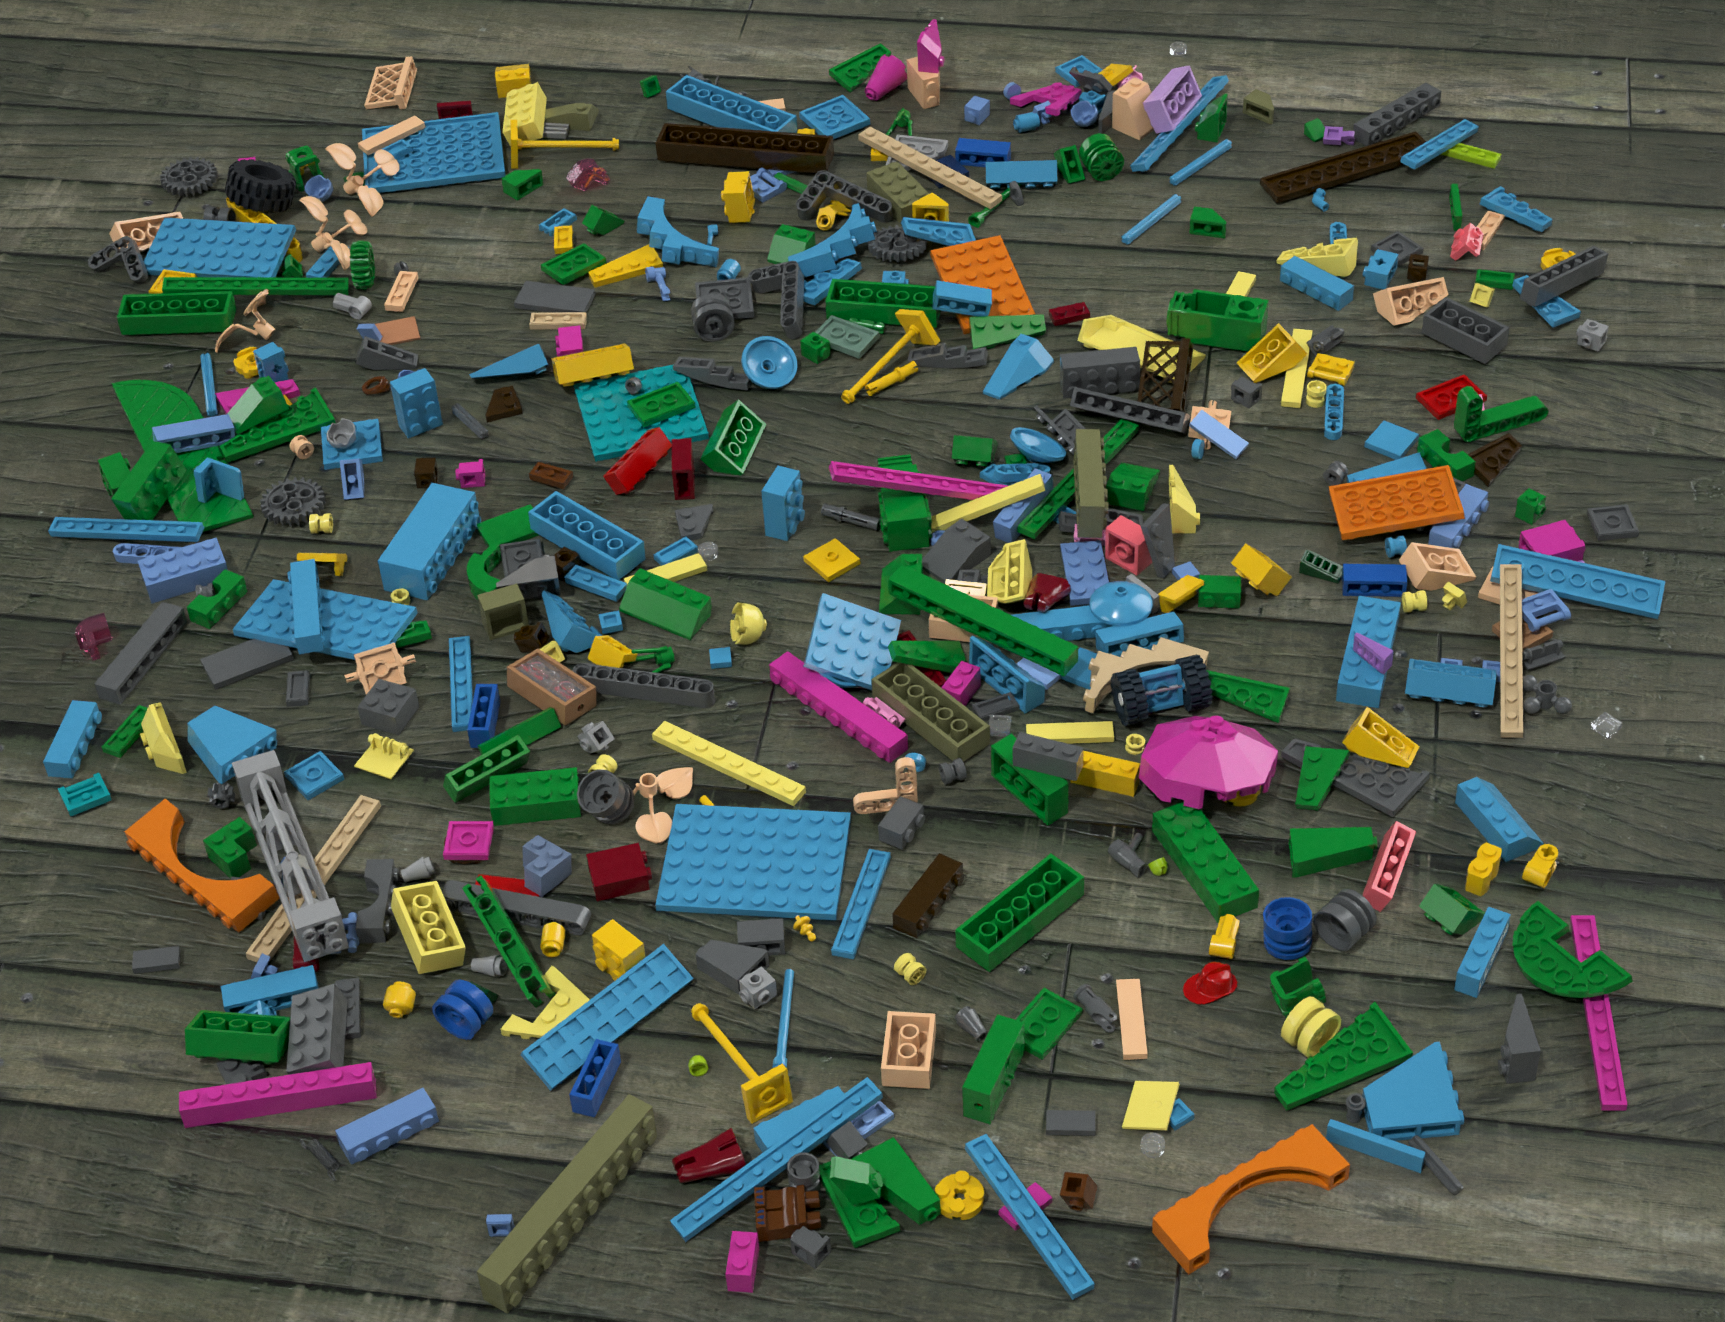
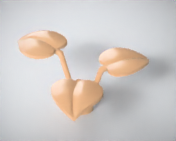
M341 143L329 145L326 150L331 154L334 161L342 169L350 170L349 176L346 178L348 181L343 185L345 192L349 195L358 193L364 207L370 216L373 217L382 208L383 199L376 189L368 188L367 185L363 186L364 180L380 168L387 176L395 175L399 171L398 161L388 151L380 149L374 154V159L378 164L377 167L362 178L358 175L352 176L356 167L354 163L356 155L353 150Z
M306 196L301 198L299 201L307 207L312 216L317 221L323 223L316 233L317 237L311 241L312 247L319 253L332 247L345 271L350 266V249L333 238L349 227L357 235L363 236L367 233V227L361 222V219L355 212L346 210L344 217L349 224L332 235L328 232L322 233L328 222L326 207L315 197Z
M268 289L261 291L250 302L243 313L244 316H247L252 311L258 320L253 325L255 330L240 324H232L218 338L215 347L216 353H218L220 344L238 328L251 332L255 336L260 334L265 340L273 335L276 329L263 319L257 311L258 306L266 304L265 297L269 294Z
M692 767L671 769L659 774L658 777L652 773H645L640 777V783H636L633 793L635 796L639 790L643 797L648 798L650 815H642L636 822V831L641 838L656 844L663 843L669 838L672 819L665 812L654 814L653 796L656 795L658 790L661 794L665 792L666 796L671 799L686 797L692 789Z

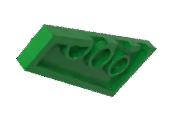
M880 43L829 69V75L851 93L873 73L879 59L884 54H887L886 56L888 57L891 56V51Z
M831 1161L819 1165L821 1182L854 1248L900 1231V1225L895 1219L892 1220L887 1214V1210L875 1200L855 1205L850 1202L830 1179Z

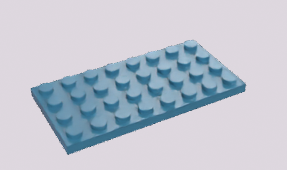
M164 218L144 259V264L148 275L158 276L165 269L195 273L197 277H276L295 235L296 228L295 225Z
M273 579L233 628L234 636L293 647L290 625L292 621L290 609L292 608L289 603L290 594L288 584L290 583ZM320 588L324 650L316 652L355 660L353 654L396 643L397 639L418 614L417 608Z

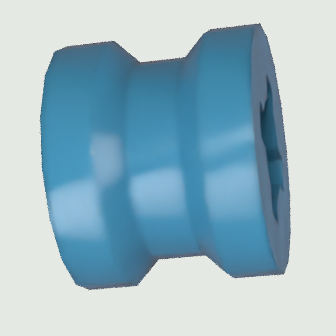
M1403 535L1398 536L1396 539L1391 537L1385 539V550L1389 558L1398 554L1402 556L1407 549L1406 540Z

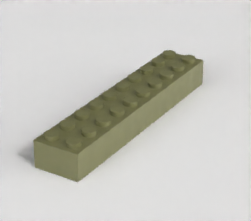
M628 1094L477 1270L483 1300L507 1314L513 1306L515 1307L520 1303L524 1293L535 1285L539 1275L551 1266L555 1256L566 1248L571 1237L582 1229L584 1222L597 1211L602 1200L612 1193L613 1187L618 1181L625 1178L628 1169L634 1162H638L644 1150L655 1142L657 1131L653 1106Z

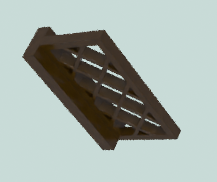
M1182 338V341H1146L1137 402H1144L1147 398H1150L1154 402L1152 405L1161 407L1159 404L1169 398L1171 408L1167 409L1185 412L1193 354V345L1190 338ZM1150 347H1159L1161 351L1152 357ZM1172 347H1179L1178 353L1173 357L1167 353ZM1165 354L1169 360L1161 366L1156 360ZM1155 363L1159 368L1150 375L1147 367ZM1171 363H1174L1176 370L1169 375L1164 369ZM1163 372L1167 377L1158 383L1154 377ZM1152 380L1156 386L1148 392L1145 389V384ZM1171 380L1174 387L1166 392L1162 386ZM1160 389L1164 395L1156 401L1151 395Z

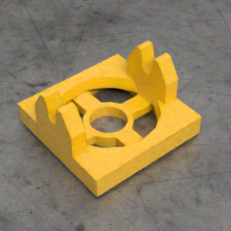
M298 553L297 561L315 559V561L334 562L335 576H343L344 562H347V555L338 553Z

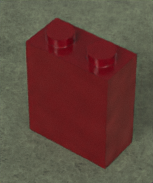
M691 438L672 439V478L675 500L695 499V466Z
M639 842L586 854L597 901L650 890L649 880H652L650 867H645V864H648L645 850L641 851Z

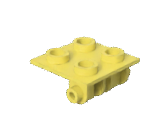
M377 733L370 734L368 742L371 745L354 767L392 779L413 753L414 749L409 748L406 743L397 742L389 737L383 738Z

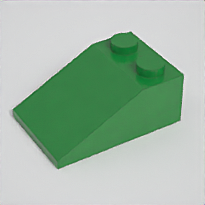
M270 376L261 377L251 384L227 414H229L234 430L238 435L289 409L279 387Z
M1121 463L1111 473L1106 484V502L1110 505L1145 511L1160 470Z

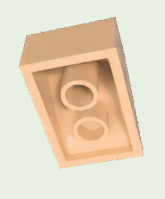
M1411 542L1399 559L1401 565H1406V572L1412 585L1419 590L1433 591L1443 588L1447 582L1457 585L1476 579L1474 572L1459 549Z

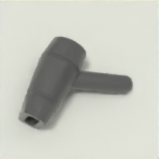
M1136 833L1129 844L1117 839L1108 848L1110 856L1117 863L1130 870L1137 878L1145 874L1147 863L1141 860L1135 853L1143 839L1141 833Z

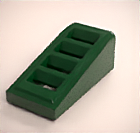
M1306 550L1300 561L1299 573L1339 583L1342 578L1343 566L1313 551Z

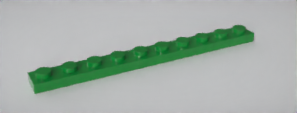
M163 277L162 285L163 293L232 291L233 295H258L261 291L268 289L269 294L267 295L349 294V278Z
M1122 418L1103 437L1105 460L1102 463L1107 464L1138 432L1139 425ZM1074 468L1018 525L1017 532L1035 539L1075 498Z

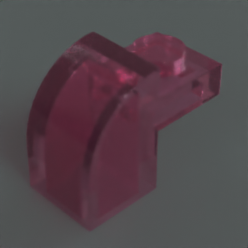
M589 158L575 163L566 176L572 187L587 191L593 180L606 185L610 181L606 170L598 166L594 159Z
M101 613L88 617L76 627L75 635L80 650L84 649L86 654L90 653L92 661L100 659L97 645L112 641L105 614Z

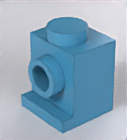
M1092 90L1087 93L1083 92L1079 97V102L1088 101L1091 105L1096 106L1098 114H1100L1106 100V95H1100Z

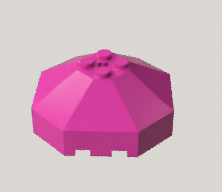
M1192 716L1157 724L1141 755L1139 779L1161 801L1171 803L1173 797L1184 800L1183 806L1201 809L1203 807L1205 789L1217 792V798L1222 801L1236 798L1237 791H1240L1239 795L1241 796L1256 794L1260 790V785H1263L1262 792L1266 793L1270 787L1271 778L1274 777L1276 772L1278 750L1253 728L1225 721L1220 716Z

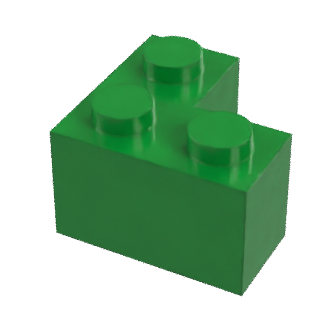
M120 452L98 459L102 482L109 496H113L130 473L129 461L127 458L123 459Z
M241 817L233 820L203 840L208 858L230 879L231 877H241L251 870L247 852L255 848L257 844L252 828Z

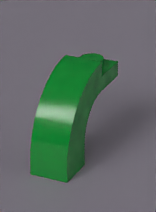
M494 543L484 550L482 555L474 553L467 564L470 590L477 600V595L496 590V583L500 581L489 575L502 561L500 547Z

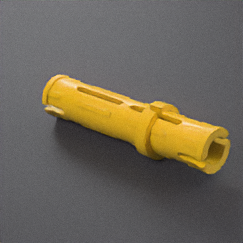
M911 361L905 366L897 367L893 372L865 385V390L869 389L866 391L867 394L872 396L898 381H904L906 377L919 371L918 367L914 369L917 364Z

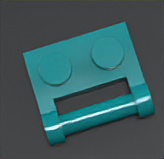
M99 772L93 774V777L66 788L64 786L57 788L70 817L112 800Z

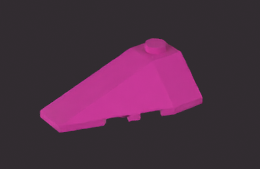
M933 19L928 24V27L925 28V31L921 32L917 41L918 72L939 73L940 68L944 66V56H942L936 19Z

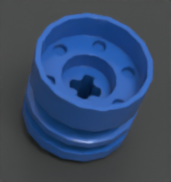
M1292 897L1271 901L1263 911V940L1265 949L1272 956L1283 960H1294L1303 957L1310 951L1312 946V911L1310 907L1300 899Z

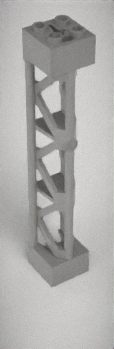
M272 750L232 762L240 797L249 816L304 962L349 948L341 913L335 898H329L288 797L281 766L275 751ZM271 791H275L282 810L278 809ZM258 795L265 800L269 809V813L263 820ZM294 845L297 846L300 854L294 850ZM284 849L286 857L279 864L277 851ZM282 875H283L284 888H283V885H282V883H281ZM314 889L318 900L313 898L311 890ZM302 893L304 903L297 909L294 895Z

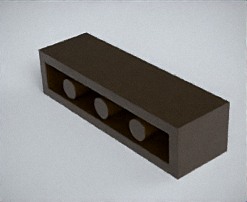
M939 853L892 913L893 928L916 939L922 931L925 932L931 919L939 914L944 902L950 900L954 889L962 884L965 876L963 873V863Z

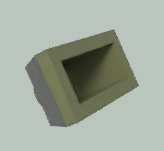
M1257 89L1253 90L1243 99V113L1272 125L1274 121V106L1270 95Z

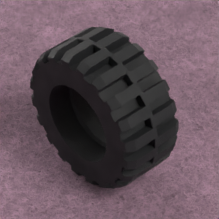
M243 159L235 161L230 165L225 193L230 201L235 202L238 206H243L245 209L263 213H281L288 210L292 205L296 180L292 173H289L287 169H283L279 165L261 160Z

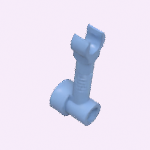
M646 267L645 275L647 282L657 281L662 301L670 300V290L663 279L666 278L665 268Z

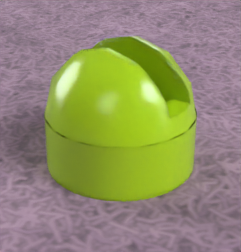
M1164 857L1148 864L1150 871L1156 876H1161L1167 872L1168 865Z
M695 1055L689 1060L688 1067L691 1075L698 1077L707 1073L708 1064L704 1057Z

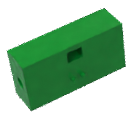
M997 1014L962 1086L964 1117L991 1124L1008 1086L1010 1087L1011 1080L1014 1079V1073L1025 1052L1024 1022Z

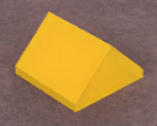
M930 193L912 203V216L917 219L949 222V204L934 193Z

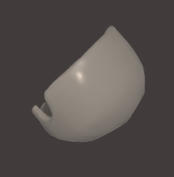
M341 418L337 424L332 423L326 433L327 441L334 448L344 449L351 446L356 440L354 423L345 418Z

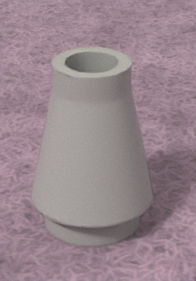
M421 857L405 869L400 870L405 883L430 878L432 874L436 873L430 857Z
M501 955L473 958L471 969L473 972L499 978L506 974L507 963Z

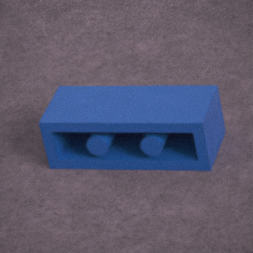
M959 138L955 149V159L961 165L986 167V162L1010 161L1011 142Z
M1343 564V596L1402 597V593L1406 592V565Z
M476 684L467 728L471 748H478V745L493 738L495 735L501 702L497 684Z
M599 1039L595 1040L569 1094L572 1112L591 1117L596 1116L621 1063L618 1044Z

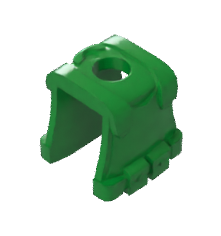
M302 146L286 153L285 158L289 164V173H292L296 180V190H305L299 169L301 166L308 164V168L314 177L321 175L324 178L318 165L320 160L313 154L309 146ZM301 155H306L304 158H298Z
M1306 957L1298 959V963L1281 972L1275 971L1271 974L1270 989L1274 1001L1286 1018L1299 1002L1309 996L1315 997L1323 1004L1326 1003L1325 990L1318 978L1313 980L1311 965Z

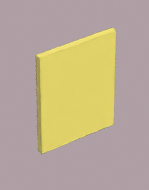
M1135 1081L1122 1128L1167 1130L1180 1085L1179 1082Z

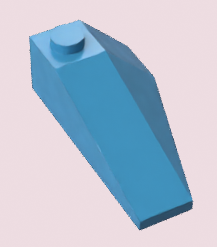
M1020 334L1010 345L983 390V394L1000 400L1016 391L1017 386L1022 383L1027 384L1031 382V378L1034 376L1043 375L1054 363V359L1038 339Z
M536 344L469 375L472 379L531 374L534 372L537 375L545 372L549 364L542 347Z
M543 590L542 597L552 637L557 641L560 649L565 652L570 650L578 653L591 648L595 636H602L601 633L593 626L589 628L585 624L586 619L573 612L574 609L561 597Z

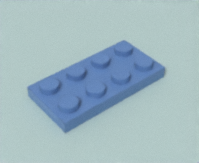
M1101 540L1060 544L1065 579H1067L1071 586V592L1069 593L1070 606L1090 604L1092 593L1100 586L1109 583Z

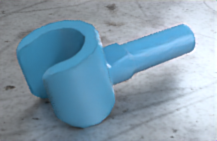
M717 224L708 225L707 245L709 246L712 244L713 236L718 235Z

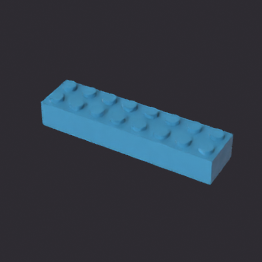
M685 75L666 91L667 109L715 127L797 133L796 115Z

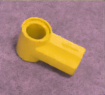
M1226 914L1220 917L1216 934H1213L1211 938L1209 955L1233 959L1236 936L1240 920L1236 919L1234 915Z

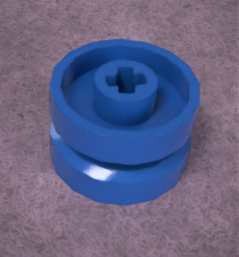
M460 979L454 980L445 991V994L441 995L432 1006L433 1014L440 1025L452 1035L465 1040L472 1039L481 1028V1025L485 1024L494 1013L493 1006L484 992L470 982Z

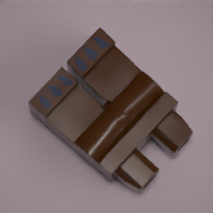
M796 1185L797 1188L785 1187L781 1190L765 1191L764 1187H755V1216L758 1241L791 1238L792 1234L797 1229H801L802 1226L809 1230L821 1228L820 1211L807 1212L809 1208L820 1207L819 1192L805 1191L804 1185Z

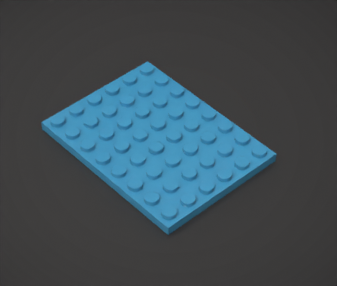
M499 113L423 121L425 122L424 129L403 138L412 146L413 151L396 159L399 163V171L393 176H387L380 168L365 179V185L381 193L406 189L412 190L422 187L428 188L438 185L445 186L486 179H499L506 176ZM394 125L362 129V140ZM363 152L364 176L378 166L374 159V153L367 155Z
M676 804L656 900V911L795 918L799 915L800 918L808 916L810 919L836 920L851 813Z

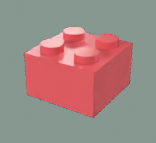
M1120 515L1106 527L1105 558L1137 576L1152 563V559L1141 526Z

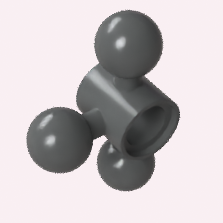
M1523 676V690L1526 692H1536L1535 697H1528L1523 703V708L1527 713L1535 714L1540 708L1549 709L1553 705L1560 714H1566L1571 710L1572 703L1567 697H1556L1557 685L1553 681L1542 680L1537 684L1534 676Z

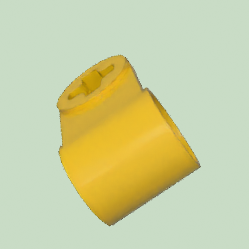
M1551 844L1541 845L1531 861L1527 863L1522 879L1545 888L1556 870L1558 849Z

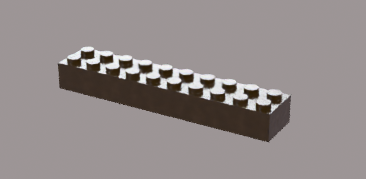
M664 123L655 142L657 160L748 167L751 169L764 168L766 170L798 171L801 173L828 171L834 156L833 136Z

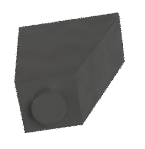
M710 940L707 944L701 946L695 954L697 969L737 994L740 991L739 980L746 974L752 973L761 966L765 970L769 967L768 951L762 948Z

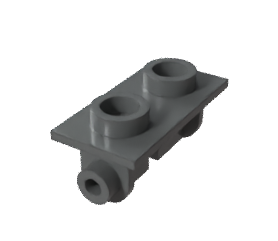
M1331 325L1306 343L1314 357H1316L1317 353L1324 354L1340 343L1345 332L1343 328H1334Z
M1553 639L1550 642L1544 643L1543 647L1538 645L1524 649V652H1522V664L1527 670H1531L1564 659L1566 656L1561 652L1563 642Z

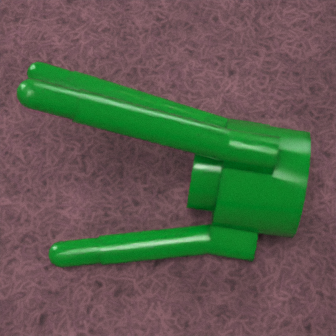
M902 108L898 112L886 135L889 136L895 126L898 125L900 127L908 126V136H912L913 121L910 120L911 114L908 110Z
M664 646L660 648L634 649L631 651L633 654L654 653L639 656L634 661L655 658L656 664H661L662 666L652 671L653 673H660L665 669L671 668L670 664L675 662L671 647Z

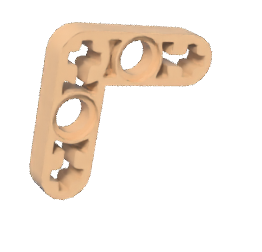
M909 757L897 760L895 763L896 789L859 793L853 798L854 810L859 814L886 812L892 808L897 801L895 799H898L900 796L917 803V774L914 760ZM906 781L912 782L909 785H901L903 782ZM883 799H890V801L886 803L880 802Z

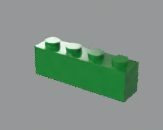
M517 735L446 774L443 787L452 800L457 803L489 785L490 776L506 775L527 764L530 750L520 736Z

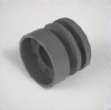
M597 769L588 773L580 782L577 790L578 803L582 809L604 824L614 825L622 822L630 815L634 807L635 797L633 790L627 783L608 770Z
M1342 889L1314 915L1313 923L1319 936L1329 946L1339 951H1348L1376 925L1377 917L1370 902L1363 895L1351 889Z

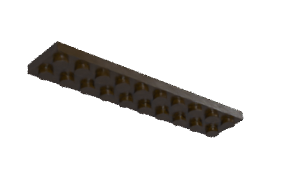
M1415 131L1260 178V185L1276 203L1284 202L1316 192L1318 188H1330L1404 165L1401 163V157L1426 141Z

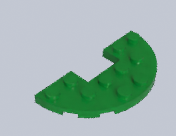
M1537 901L1531 905L1519 919L1520 924L1517 930H1514L1512 944L1515 960L1523 975L1542 990L1559 996L1586 998L1617 991L1633 982L1632 975L1599 950L1583 962H1580L1556 943V940L1570 931L1569 925L1541 902Z

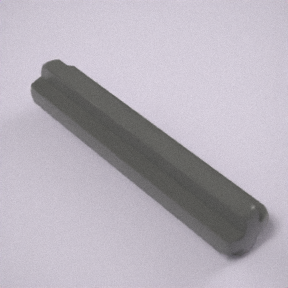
M459 403L452 405V413L480 439L489 436L488 430Z
M1418 1135L1413 1136L1408 1142L1409 1146L1425 1152L1424 1163L1453 1195H1457L1462 1191L1463 1185Z

